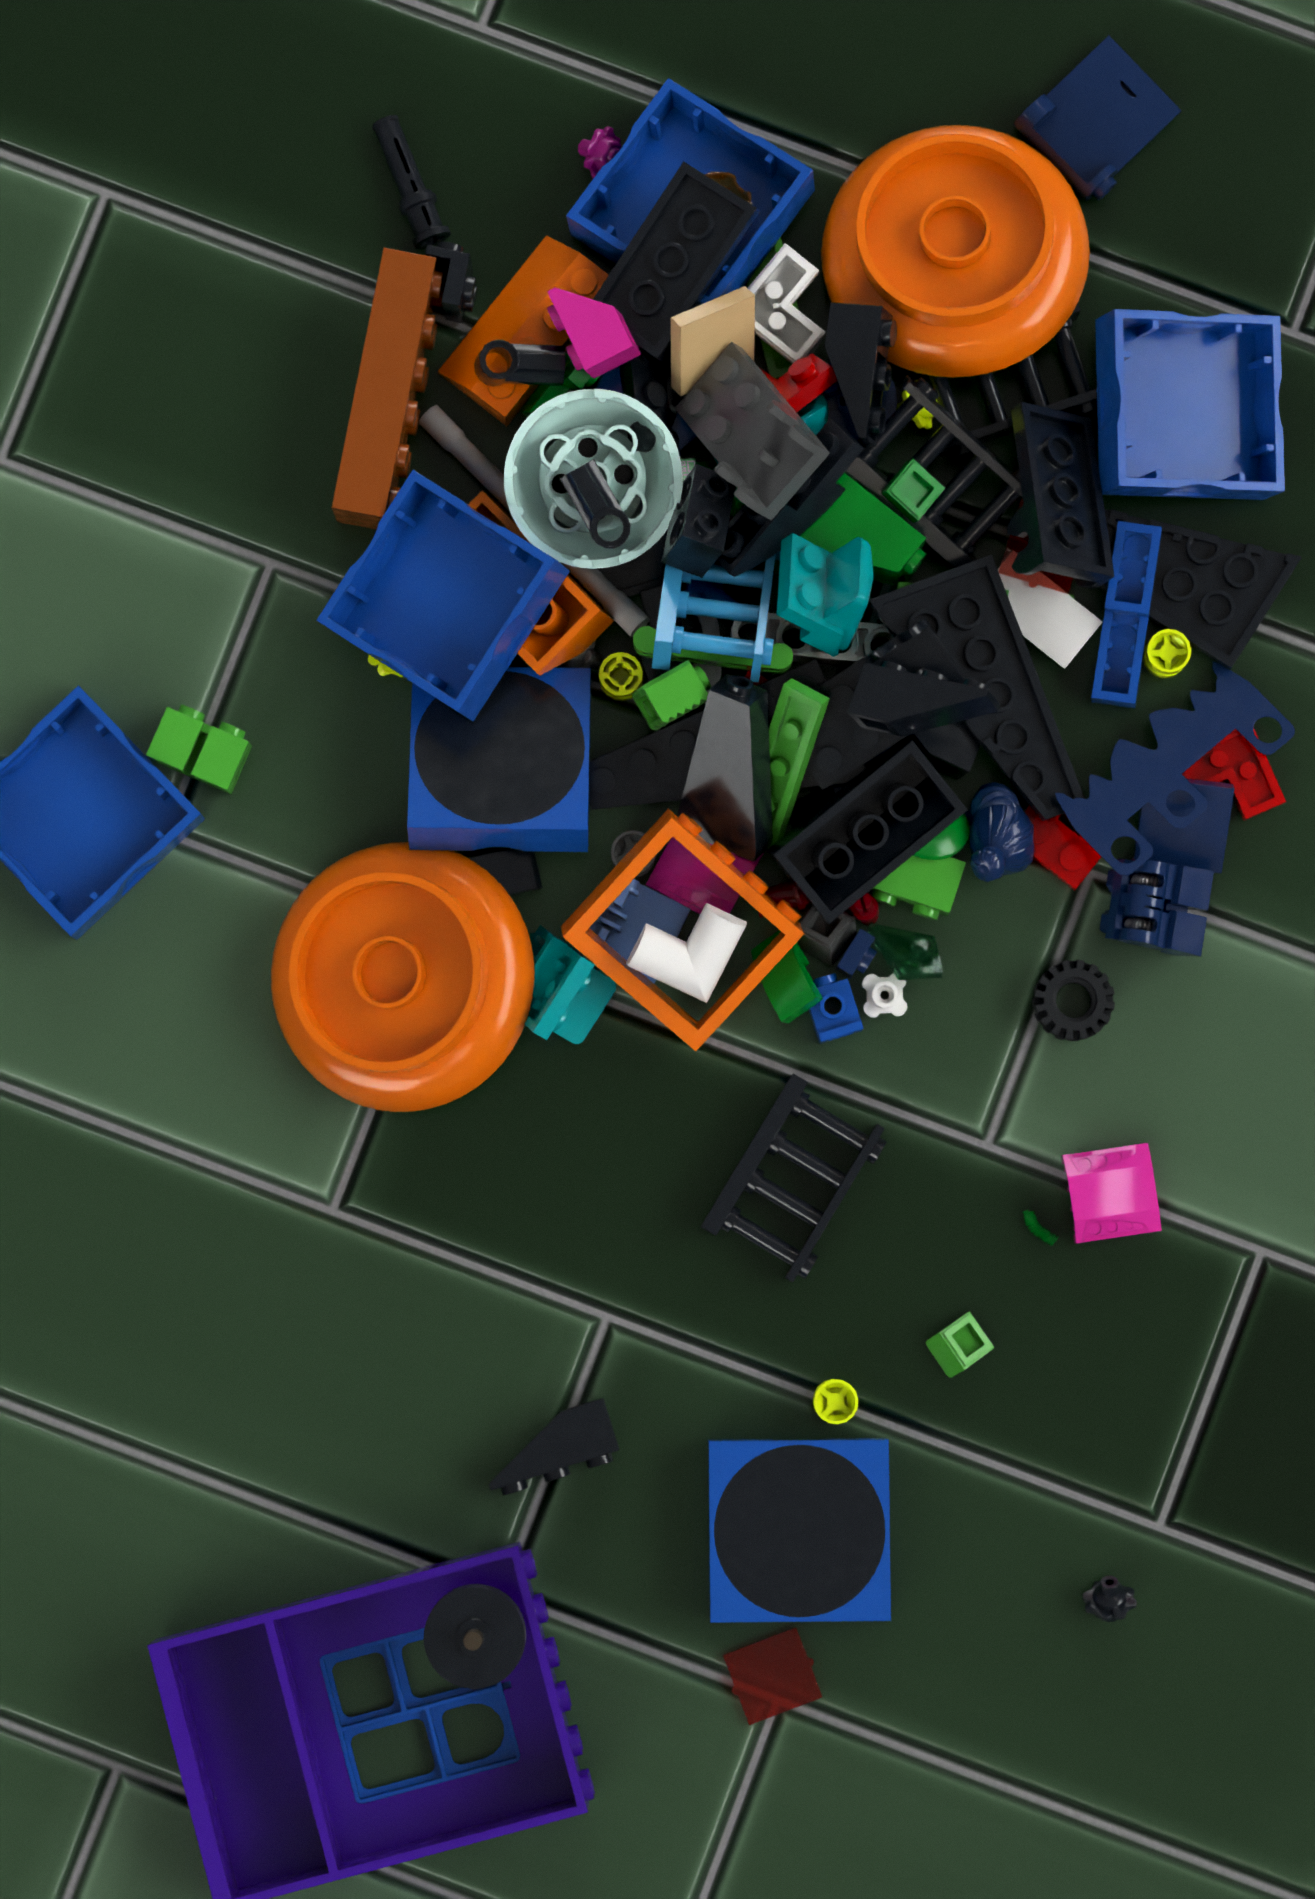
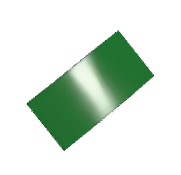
M780 930L751 950L753 961L781 932ZM798 942L761 981L780 1021L788 1024L823 1000L806 969V966L810 963Z

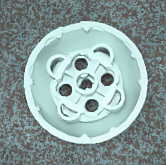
M582 389L567 392L550 399L538 407L527 417L514 435L504 466L506 501L511 516L519 530L532 545L558 562L579 568L597 569L617 566L629 562L649 550L667 531L676 504L680 503L683 488L679 451L663 421L638 400L606 389ZM639 422L652 431L656 441L651 451L646 453L636 451L638 439L636 433L629 426ZM627 433L631 436L632 442L628 439ZM591 438L596 441L598 450L593 457L587 458L579 453L578 445L582 439ZM594 459L624 514L629 519L630 534L627 540L621 546L615 548H604L598 545L592 539L588 528L568 493L560 494L552 488V480L556 475H567ZM619 465H628L633 470V479L628 484H620L615 480L614 471ZM606 515L603 519L599 520L597 532L603 540L614 541L621 536L623 525L618 517Z

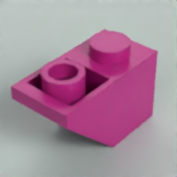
M556 287L547 291L553 305L547 307L548 313L559 332L564 329L566 330L572 342L571 345L566 347V350L577 371L584 368L594 379L641 355L623 315L614 306Z

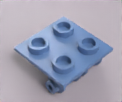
M633 879L590 926V929L627 960L646 923L678 937L691 909ZM643 974V975L646 976L652 983L655 984L656 979H654V978H652V977H650V976H648V975H646V974Z

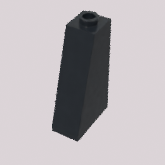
M726 674L709 689L677 816L679 817L684 813L690 819L692 818L703 829L698 835L709 844L713 845L715 841H718L731 853L754 862L771 846L773 839L767 690L753 685L751 680L743 676H730Z

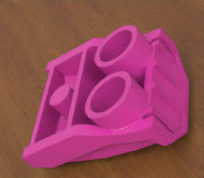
M674 837L670 839L646 883L647 887L675 900L698 914H701L706 903L730 914L740 896ZM733 854L736 860L732 864L745 875L748 870L754 871L763 854L754 862Z
M1148 1143L1061 1155L1064 1172H1066L1068 1180L1067 1192L1070 1193L1072 1206L1070 1211L1073 1213L1074 1244L1162 1231Z

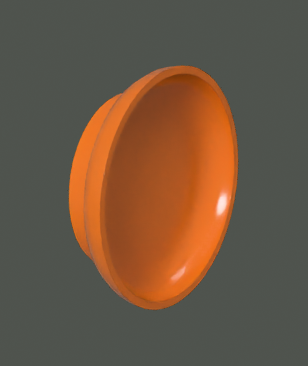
M944 125L914 131L890 141L864 159L852 171L834 199L826 220L821 247L823 277L832 303L883 306L893 316L892 320L896 321V342L894 347H889L887 361L916 373L952 378L983 375L1007 368L1029 357L1048 343L1061 330L1079 302L1088 274L1090 257L1089 235L1082 209L1071 186L1053 163L1038 150L1013 136L993 129L969 125Z
M409 842L386 843L356 851L341 858L317 875L304 888L288 911L277 936L271 967V991L276 1017L285 1040L305 1069L322 1085L342 1098L364 1107L390 1112H414L438 1107L466 1095L487 1080L503 1064L522 1034L529 1015L535 982L534 957L529 933L519 909L504 887L487 870L460 853L451 850H409Z

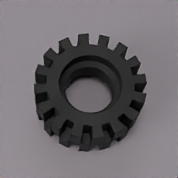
M1066 960L1052 966L1040 977L1033 991L1032 1007L1035 1009L1036 1014L1034 1015L1037 1022L1040 1021L1047 1033L1050 1032L1055 1035V1038L1060 1040L1078 1041L1095 1035L1108 1023L1111 1018V1012L1114 1010L1115 1002H1113V995L1115 993L1113 986L1111 987L1108 982L1109 978L1105 973L1102 974L1098 970L1099 967L1094 964H1087L1083 960ZM1066 984H1079L1090 995V1007L1081 1017H1067L1057 1007V993Z

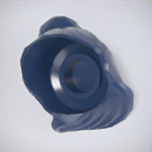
M996 782L982 785L974 795L970 810L966 811L965 815L969 825H971L969 834L972 853L970 859L971 868L978 879L990 882L1000 879L1003 875L1022 872L1032 863L1035 850L1033 841L1034 826L1021 808L1016 794L1011 789Z

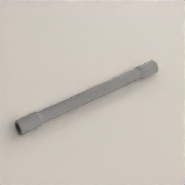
M438 405L428 409L420 418L419 424L444 450L452 453L510 512L504 492V474L465 436L464 431ZM561 563L602 604L605 612L630 637L634 636L638 628L648 624L650 618L623 591L618 590L598 569L579 568Z

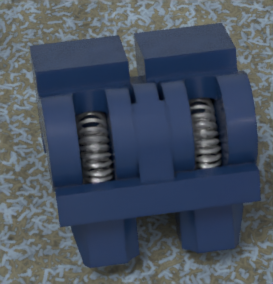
M1117 859V860H1118L1119 862H1122V863H1131V862L1135 861L1136 859H1131V860H1127V859ZM1147 860L1137 870L1127 876L1118 874L1114 869L1108 870L1106 886L1112 895L1109 910H1106L1101 915L1100 931L1106 933L1105 938L1160 950L1162 953L1169 955L1201 957L1207 917L1187 912L1188 910L1208 911L1214 871Z

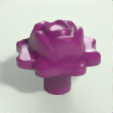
M606 126L604 129H596L591 140L583 139L580 141L578 153L580 156L586 157L584 167L590 170L593 179L602 166L607 164L622 148L621 139L615 136L612 127Z

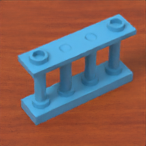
M781 551L765 561L764 571L750 569L736 577L730 575L721 565L713 564L703 578H700L666 564L654 641L652 668L669 671L672 653L681 654V649L751 658L753 662L750 680L752 682H759L761 665L770 666L774 639L765 638L774 564L775 560H780ZM692 579L762 589L760 606L690 597L689 592L681 591L682 583L691 584ZM686 614L757 623L756 639L753 641L685 632L684 627L676 626L677 618L686 619Z

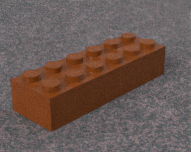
M383 248L331 507L337 522L377 530L379 521L401 489L398 488L400 478H408L412 453L409 452L410 445L407 444L408 435L416 436L421 410L418 409V401L415 400L417 392L425 393L429 367H426L427 358H424L426 349H434L438 324H435L436 315H433L434 306L442 307V298L446 284L444 272L439 271L436 257Z

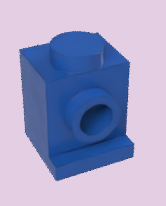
M836 973L813 980L823 997V1000L809 1009L819 1044L861 1032L864 1028L848 978L838 981ZM829 998L838 999L841 1003L840 1012L829 1014L824 1008L825 1001Z

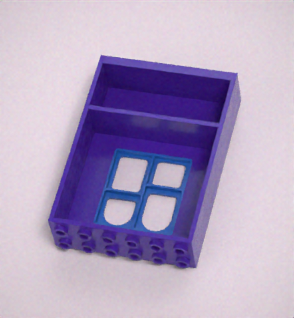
M519 1541L157 1638L147 1645L212 1899H269L588 1813L589 1800L595 1799V1790L589 1768L580 1770L577 1756L583 1755V1744L577 1724L568 1725L565 1712L571 1710V1698L566 1680L557 1682L554 1667L560 1666V1657L554 1636L546 1638L542 1623L548 1622L549 1615L543 1593L534 1594L530 1579L536 1578L538 1574L531 1549L523 1551ZM468 1584L489 1585L510 1596L519 1607L526 1625L525 1648L515 1669L505 1679L489 1687L479 1689L460 1687L423 1698L415 1697L411 1691L402 1648L408 1643L424 1639L426 1621L436 1603L451 1590ZM371 1653H380L384 1657L393 1690V1704L386 1708L356 1716L345 1715L333 1676V1666L341 1661ZM480 1703L491 1707L499 1714L504 1725V1737L500 1747L493 1754L483 1759L465 1764L456 1763L452 1758L443 1725V1713L449 1709L468 1704ZM408 1720H421L425 1725L435 1762L433 1771L371 1789L365 1788L361 1783L351 1745L352 1738L360 1733Z

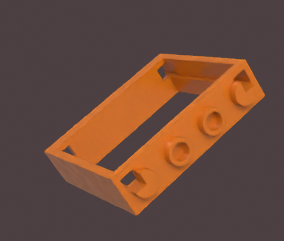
M668 808L560 927L564 939L694 1051H697L804 935L801 924L798 922L802 916L787 901L781 899L777 904L765 893L769 887L760 877L751 870H748L744 875L732 864L736 858L718 841H715L711 846L698 835L703 829L692 818L690 819L684 813L678 817ZM672 837L781 931L699 1021H696L641 972L627 966V960L590 929V926Z

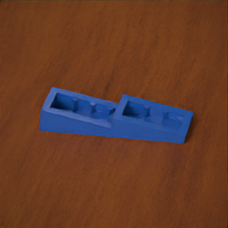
M1118 521L1112 556L1114 577L1108 582L1091 695L1092 703L1136 708L1162 527Z

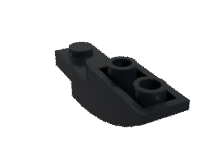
M830 418L818 432L817 438L830 454L772 521L758 514L745 504L731 519L724 551L717 559L719 564L730 575L736 577L781 551V540L792 533L798 536L804 533L846 490L838 480L864 448L841 424Z

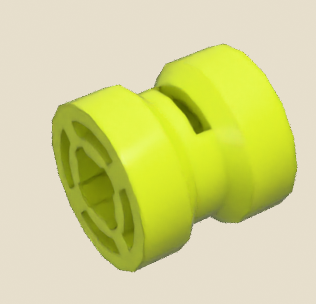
M1165 629L1157 632L1151 637L1144 648L1143 662L1145 667L1156 677H1174L1182 671L1190 659V642L1183 633L1174 629Z
M617 652L610 654L603 660L599 669V683L605 695L615 701H626L633 698L631 694L640 688L643 683V670L636 657L629 653Z
M830 1379L817 1386L813 1394L812 1404L815 1412L822 1420L830 1424H841L847 1422L855 1415L859 1400L855 1389L849 1383L840 1379Z

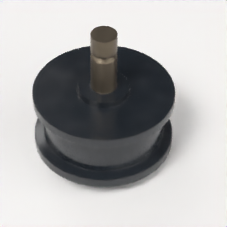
M484 1584L460 1586L445 1594L430 1612L424 1629V1647L432 1667L448 1682L469 1689L489 1687L505 1679L519 1663L526 1643V1625L517 1604L503 1591Z

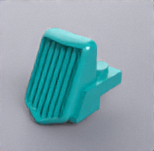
M794 533L781 540L777 616L800 627L801 641L833 657L838 655L839 649L843 651L849 647L869 603L874 579L872 550L869 542L861 537H856L831 553Z
M539 925L536 932L529 934L534 957L535 982L533 999L525 1025L533 1033L545 1040L554 1032L573 1044H580L584 1041L616 991V983L605 973L595 968V964L573 945L542 925Z

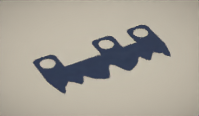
M1212 661V669L1218 678L1216 680V692L1190 691L1194 711L1169 708L1157 710L1149 714V720L1158 744L1156 750L1119 739L1114 746L1110 759L1111 781L1091 774L1088 777L1089 798L1072 799L1063 793H1055L1057 801L1073 828L1120 875L1127 876L1132 874L1153 855L1152 845L1127 821L1145 804L1149 802L1177 829L1186 828L1207 810V799L1182 773L1234 729H1237L1264 755L1275 753L1295 734L1294 726L1249 681L1217 662ZM1262 717L1274 718L1282 728L1280 738L1273 743L1260 741L1253 731L1255 722ZM1177 790L1188 792L1195 802L1193 812L1184 817L1173 815L1166 806V800L1170 793ZM1130 837L1138 843L1140 855L1135 861L1122 863L1114 858L1111 846L1117 838Z

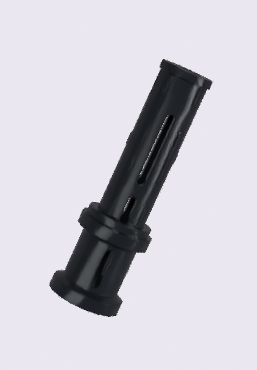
M390 115L379 119L373 123L372 128L377 135L388 167L402 197L399 202V210L401 215L408 218L415 236L412 240L415 249H425L427 245H437L438 242L445 241L451 235L449 227L443 226L436 209L437 197L431 189H426L414 156L399 123L398 115Z

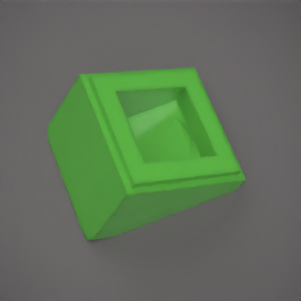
M970 1311L925 1342L949 1378L964 1371L994 1349V1346Z

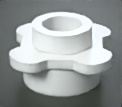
M896 972L892 973L890 977H877L875 974L867 975L862 981V987L866 990L867 999L863 1007L865 1014L871 1018L887 1013H892L896 1017L903 1015L907 1010V1003L903 1000V988L906 985L905 977ZM882 991L889 993L888 999L881 998L880 994Z

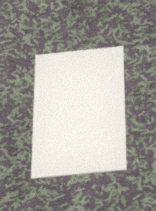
M1012 551L998 568V572L1005 590H1009L1008 598L1021 633L1065 669L1103 621L1040 571L1032 575L1016 573L1012 569V564L1018 554Z

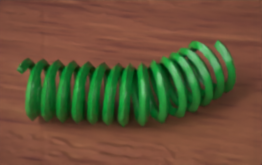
M1025 1210L1022 1212L1026 1226H1029L1030 1232H1034L1033 1235L1039 1236V1239L1047 1242L1049 1246H1052L1059 1237L1056 1234L1053 1235V1232L1050 1234L1051 1231L1045 1230V1227L1039 1224L1036 1214H1034L1035 1211Z

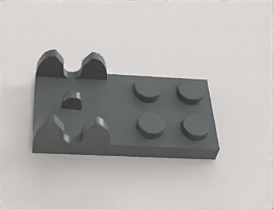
M733 342L727 346L675 407V410L718 461L714 471L738 488L734 495L746 506L771 521L830 454L745 350Z

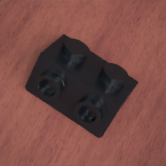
M438 242L437 247L427 245L425 255L436 257L439 271L444 272V276H447L442 298L445 320L463 324L465 311L473 312L478 289L475 286L476 277H473L471 256L469 253H464V247L458 244Z

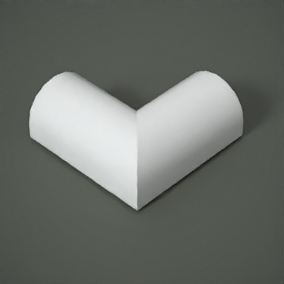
M785 243L750 284L748 289L755 295V334L793 364L798 359L814 353L824 339L826 332L793 306L795 301L819 274V270Z
M706 903L687 942L646 923L626 961V965L707 1003L747 922Z

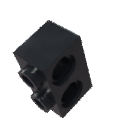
M699 464L695 465L683 481L680 503L676 504L669 522L662 563L703 578L724 551L736 489L735 485L726 481L714 470Z

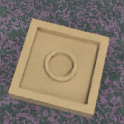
M746 286L671 317V388L680 396L687 394L731 342L742 347L754 361L755 295Z

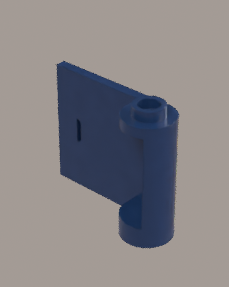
M1108 35L1047 95H1041L1029 105L1016 119L1013 126L1036 150L1053 163L1067 182L1085 201L1093 196L1099 201L1117 184L1113 177L1177 117L1182 110Z

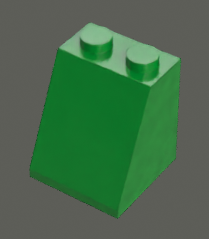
M844 472L838 482L846 490L800 537L831 553L856 537H861L871 545L874 581L893 586L900 577L908 581L924 562L923 558L926 556V553L922 549L926 537Z

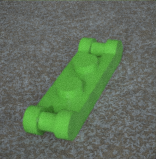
M642 626L634 633V649L642 657L653 658L656 630L653 627ZM784 643L774 644L770 666L761 665L760 672L774 674L787 672L793 660L791 648ZM681 649V654L672 653L671 661L685 662L689 660L690 663L750 671L753 662L751 658Z

